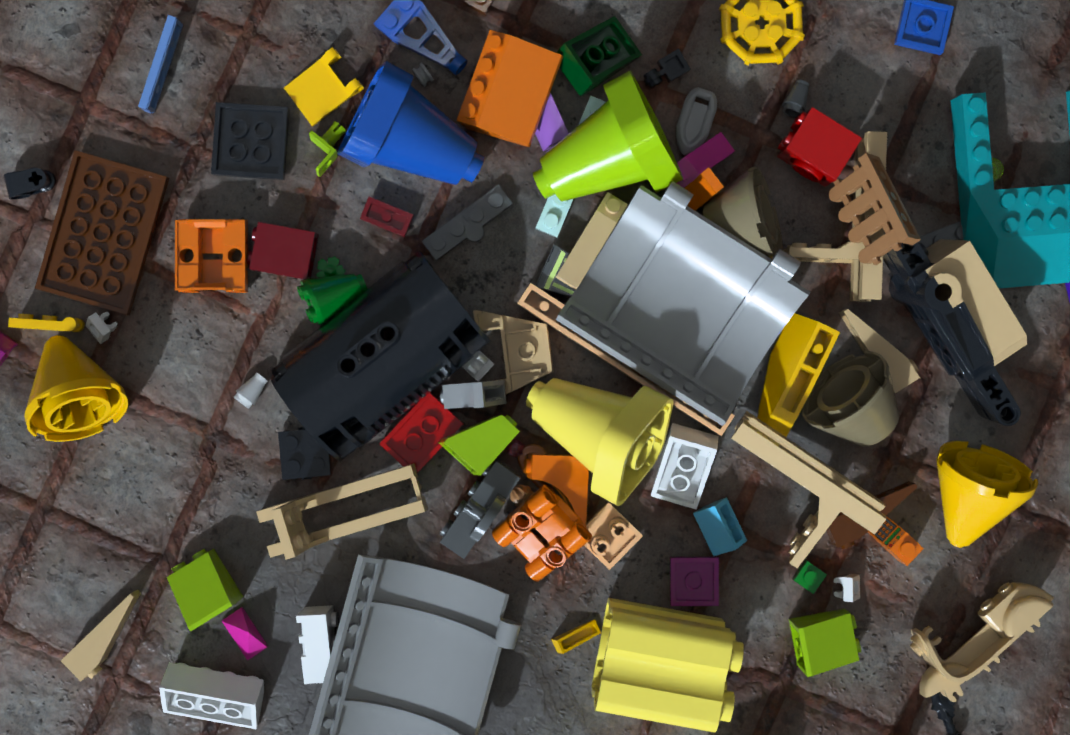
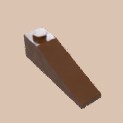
M908 481L875 495L876 498L885 503V508L880 512L884 515L891 512L917 489L916 483ZM840 512L826 531L832 545L845 549L855 544L854 541L860 539L869 530Z

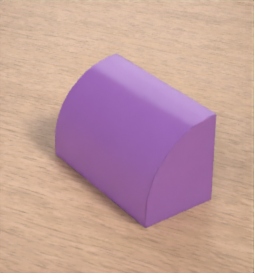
M551 93L535 132L543 152L555 146L569 134Z

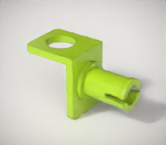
M336 121L323 136H318L312 130L309 132L310 140L328 154L316 167V173L319 177L337 159V151L333 146L346 133L345 128L342 125L339 127V123Z

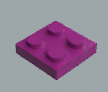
M717 556L670 557V605L719 606V558Z

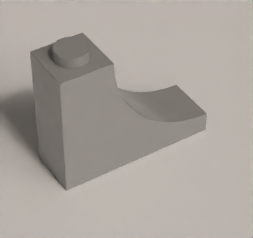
M505 380L442 385L443 390L440 393L444 409L482 408L507 404Z

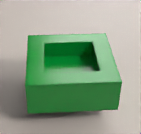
M805 560L792 579L814 594L827 574Z

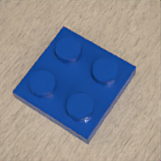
M904 0L894 45L937 55L943 54L954 6L929 0Z

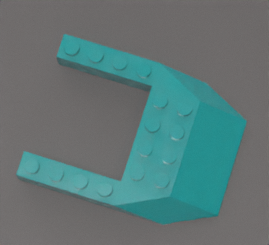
M1069 90V91L1066 92V101H1067V113H1068L1069 136H1070V90ZM986 92L961 94L950 100L963 240L972 243L998 288L1069 283L1070 184L994 190Z

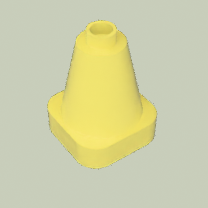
M553 378L546 384L542 381L534 384L527 396L526 406L533 409L532 420L593 473L591 491L609 502L620 506L651 470L663 449L673 409V399L648 386H643L633 397H628Z

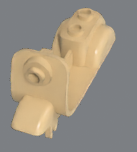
M1019 582L1003 584L998 589V594L995 597L987 599L980 606L978 615L986 625L945 660L941 659L934 647L942 639L938 635L932 640L928 638L929 633L933 631L930 626L925 627L923 631L917 628L912 629V637L910 638L912 644L910 647L919 657L922 655L930 666L922 675L919 693L927 698L940 692L950 701L957 702L953 693L956 692L959 696H963V691L960 687L963 682L976 676L983 669L990 672L991 669L988 665L993 660L996 663H1000L998 656L1026 630L1034 633L1035 631L1031 627L1033 624L1040 627L1039 619L1052 608L1054 604L1051 601L1054 597L1045 590L1031 584Z

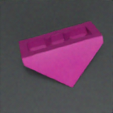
M243 607L222 620V623L247 661L268 647Z

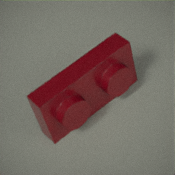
M368 197L360 219L406 237L414 215Z

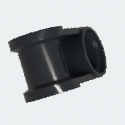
M40 168L14 171L3 175L10 200L23 199L34 194L50 191L56 184L54 174Z

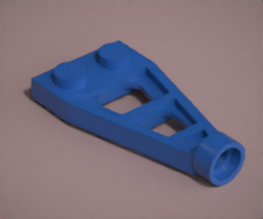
M394 0L374 22L375 27L393 42L449 69L454 75H458L467 65L468 60L457 52L420 0ZM414 17H419L427 29L420 39H413L403 32V29ZM432 35L437 36L444 44V48L439 54H434L424 47Z

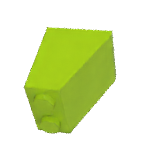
M498 415L447 436L438 443L473 475L481 476L520 431L516 428L517 423L510 416Z
M204 548L192 556L194 561L186 565L183 561L173 567V574L167 577L190 632L243 598V595L214 549L206 552Z
M845 608L789 619L797 666L807 677L859 661L858 653L861 652V646L858 638H855L853 630L857 628L854 615H851Z

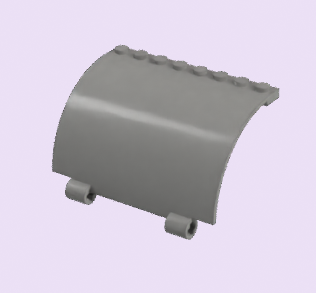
M673 181L662 198L641 185L579 287L562 308L556 320L723 426L765 354L810 294V291L791 280L801 262L781 249L771 259L687 206L694 194Z
M358 554L309 735H478L501 649H515L521 628L520 623L503 618L509 594L484 583L440 569L401 560Z

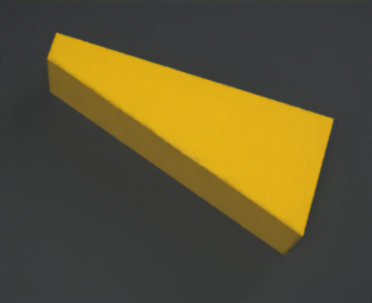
M595 619L551 640L557 653L564 654L599 635L601 631Z

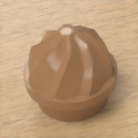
M516 485L510 493V499L518 507L534 492L531 491V487L528 485Z

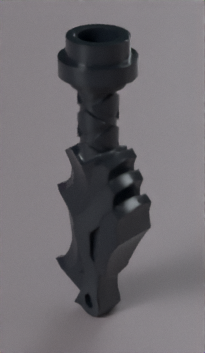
M940 692L931 696V710H935L938 719L943 720L946 727V735H962L961 732L956 731L952 718L955 716L953 706L955 703Z

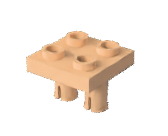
M607 502L586 524V528L592 534V538L584 546L610 570L643 535L610 502Z

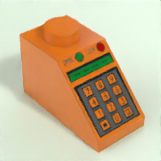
M886 516L887 519L875 534L870 531L868 533L900 563L908 566L924 548L905 530Z

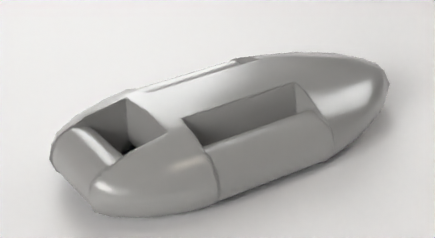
M696 87L685 98L676 125L677 145L683 155H688L700 147L709 135L717 110V98L712 91ZM696 97L709 101L708 105L695 102Z

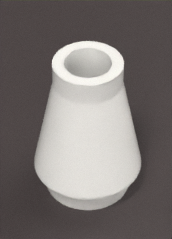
M256 372L252 378L236 390L237 393L234 398L249 409L252 404L255 406L268 381Z

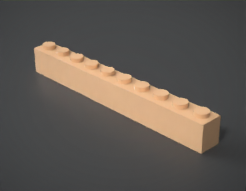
M532 283L529 284L517 304L640 385L648 386L673 399L674 407L717 435L722 436L735 415L731 413L727 422L721 426L558 322L556 318L565 305Z

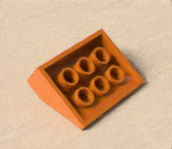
M490 30L456 121L468 130L530 148L563 56L512 35Z

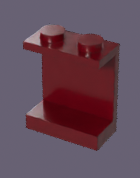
M258 222L257 227H254L252 232L254 246L253 251H249L247 264L250 265L249 269L301 280L309 279L312 276L319 234Z

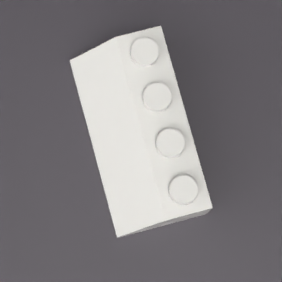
M168 663L159 687L164 713L257 729L264 696L263 679L255 676L236 675L229 671H213L207 667H192L185 663Z

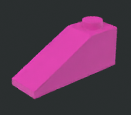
M722 132L677 162L683 176V180L677 182L678 185L685 188L708 167L712 169L735 152Z

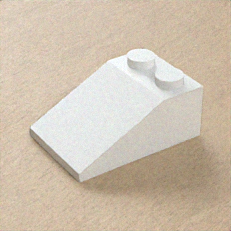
M672 423L651 496L697 510L717 452L719 436Z

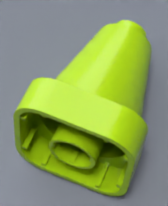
M631 71L604 84L603 87L608 101L540 157L542 168L533 172V177L545 199L556 194L559 200L563 202L646 180L650 182L655 192L658 193L668 188L672 181L677 183L683 180L682 173L664 131Z

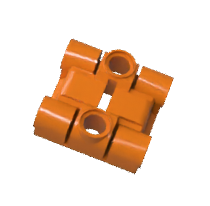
M175 220V290L182 293H199L200 290H224L229 293H247L248 270L246 269H248L247 259L249 251L248 244L246 243L248 242V220ZM192 250L194 257L192 261L186 262L185 254L187 251ZM236 250H240L242 253V258L238 262H234L232 259V255ZM203 254H223V260H203Z
M545 484L501 520L492 530V536L500 546L506 547L511 543L526 558L528 562L525 565V570L528 576L536 582L542 580L555 568L563 566L571 555L592 538V534L584 526L580 517L559 495L554 494ZM521 514L527 516L529 520L523 519ZM532 528H535L548 541L546 545L531 531ZM554 550L560 551L562 555L556 554Z

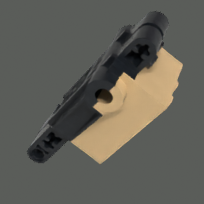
M940 239L928 248L919 242L914 245L901 243L902 249L899 251L892 249L883 255V260L891 272L888 274L890 276L889 292L891 297L906 307L948 375L956 377L977 413L985 419L1005 426L1016 424L1020 418V408L994 366L1026 346L1027 335L972 243L967 240Z

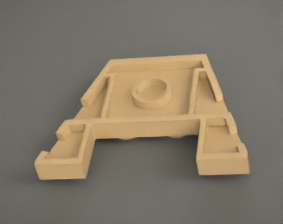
M479 310L473 311L474 320L483 331L501 330L506 379L500 380H505L506 394L554 372L548 324Z

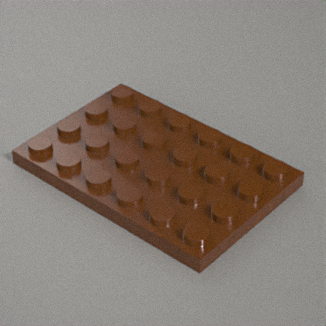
M74 150L35 289L130 315L169 178Z

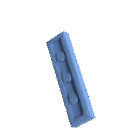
M171 15L167 16L138 105L145 112L152 114L155 113L183 24Z

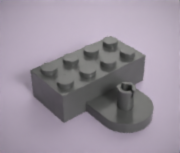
M498 458L482 473L485 476L481 482L476 480L468 492V495L471 496L467 502L462 500L454 512V515L457 516L455 520L449 519L440 532V535L443 536L440 543L463 559H465L474 544L487 531L505 504L506 498L521 478L520 473Z

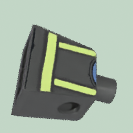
M553 245L535 286L543 291L571 297L575 289L555 278L568 258L569 253L557 245Z

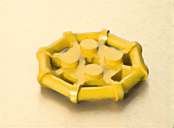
M727 0L724 4L720 5L722 29L720 41L740 57L745 65L749 66V64L777 63L779 65L783 63V59L800 41L804 40L805 34L803 33L802 7L804 5L802 1L783 0L789 5L785 9L782 8L779 2L774 0H746L748 3L740 11L734 8L740 0ZM793 14V30L786 28V16ZM731 17L737 18V31L731 32ZM760 17L764 18L768 23L764 26V29H760V25L755 24V21H758ZM782 36L789 38L780 49L777 48L775 43ZM738 37L744 39L747 45L750 46L748 51L735 39ZM755 48H769L770 53L754 54Z

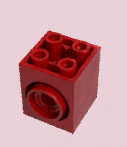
M812 107L807 112L802 111L796 117L790 127L793 132H789L778 146V149L781 151L777 157L791 165L801 176L826 187L837 180L862 138Z

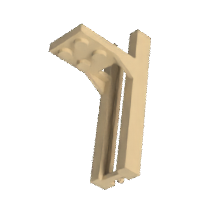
M867 131L864 133V138H862L855 149L854 166L857 164L861 165L858 158L868 153L878 156L886 170L887 132ZM863 187L853 193V200L865 192ZM873 207L859 216L861 221L875 213ZM882 228L871 235V241L874 242L883 236L884 229ZM849 241L836 249L831 248V244H816V246L807 248V243H792V245L787 246L783 250L800 262L851 263L850 301L871 302V299H882L883 256L880 257L881 263L878 265L861 263L858 255L865 248L863 242L854 243Z
M748 411L744 413L736 424L735 432L731 439L819 497V510L815 515L810 514L803 524L804 530L801 534L797 532L789 543L791 545L788 551L790 553L789 563L794 567L798 568L840 512L873 534L878 531L887 519L886 515L880 512L885 508L884 502Z
M413 463L256 511L259 523L274 519L280 542L267 546L270 558L284 554L286 560L294 558L307 549L326 541L427 511L428 506L425 496L421 492L422 485L418 482L415 464ZM411 478L417 497L416 502L307 533L301 511Z

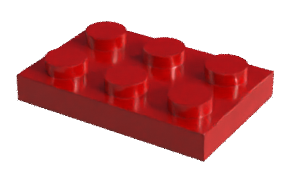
M430 392L408 412L379 444L402 466L414 463L418 473L442 448L438 442L456 433L464 423L449 409H444V405Z

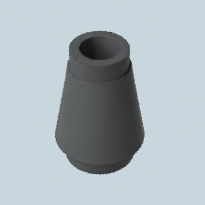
M796 80L782 103L784 114L796 118L802 111L805 112L810 86L808 82Z

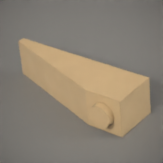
M607 192L555 278L577 290L628 206L627 203Z
M849 309L838 312L863 353L865 351L876 352L887 361L894 393L899 392L920 378L917 374L919 369L912 359H908Z
M139 590L130 593L61 660L80 682L87 677L92 679L102 670L100 665L107 659L141 594Z

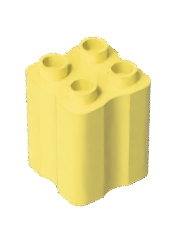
M608 598L591 692L594 698V710L716 733L719 721L730 722L732 719L735 695L734 692L727 691L726 677L728 671L738 673L741 669L744 652L743 642L736 641L735 632H732L730 628H725V622L722 618Z

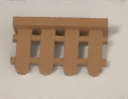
M865 153L858 158L861 165L857 164L853 167L855 172L844 180L837 179L833 182L835 186L829 191V199L834 202L843 201L845 206L840 209L838 217L842 222H853L855 226L849 231L848 238L854 243L863 242L865 246L859 252V261L864 264L873 263V265H878L881 263L880 257L892 249L894 251L902 249L901 243L914 245L921 238L880 158ZM863 187L865 192L852 201L850 195ZM873 207L875 213L861 221L859 216ZM883 228L886 234L872 242L870 236Z

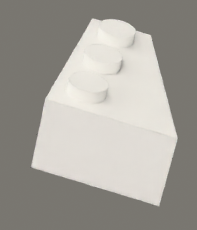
M333 605L304 607L296 615L297 623H301L302 635H299V643L303 645L301 661L304 684L323 683L336 637L334 627L338 626V614L334 612Z

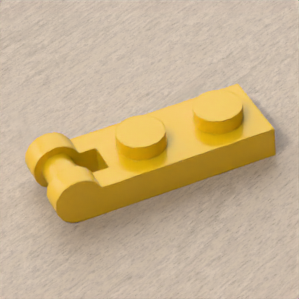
M18 313V318H9L8 327L80 332L84 329L85 323L80 318L66 317L63 321H57L58 316L42 315V320L34 319L32 314Z

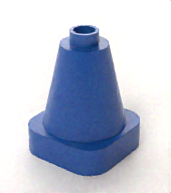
M385 61L371 80L337 154L362 167L370 166L373 163L457 185L462 178L472 183L478 175L485 158L475 152L477 141L411 85L413 80L412 74Z

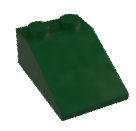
M615 16L565 42L557 51L558 54L563 56L560 69L579 96L598 87L642 55Z

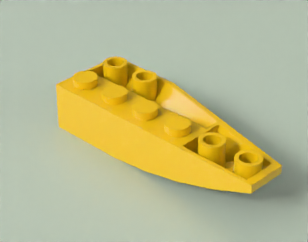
M794 313L781 331L770 354L757 414L758 419L787 437L840 334L839 331L816 320Z

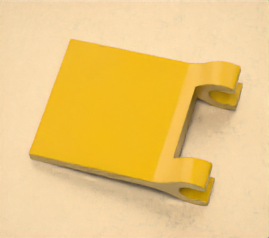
M333 47L327 50L317 62L284 87L311 126H315L346 100L364 89L363 85L356 78L345 86L330 65L336 63L342 57Z

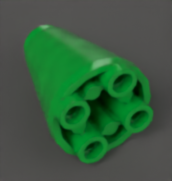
M355 274L309 278L301 280V285L297 286L301 300L306 301L309 307L305 309L309 321L316 323L318 326L327 322L367 290L361 274L356 276Z

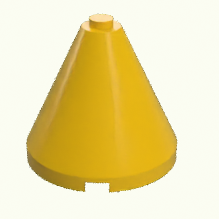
M61 335L50 337L44 345L24 414L28 431L35 437L38 436L37 433L44 435L45 441L64 442L98 434L104 431L103 424L112 419L114 423L118 422L128 408V399L124 388L67 337Z
M968 441L944 443L936 457L946 537L953 546L959 548L972 544L1032 498L1038 486V479L1033 481L1030 478L1033 471L1018 459L983 444L979 450L967 447Z

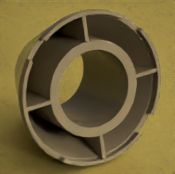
M758 167L749 168L704 204V217L772 259L779 249L783 250L777 211L775 206H771L768 194H771L764 175Z
M865 351V355L855 357L853 354L846 356L829 366L819 375L802 408V415L809 425L862 447L871 446L882 441L895 429L899 420V412L889 365L880 354L871 351Z

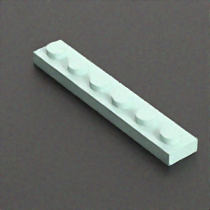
M590 96L579 125L606 102ZM556 194L549 197L535 229L557 238L573 199L562 202Z

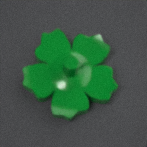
M335 256L329 257L327 261L321 258L318 261L317 267L321 271L316 276L344 275L345 269H343L342 265H338L339 259Z

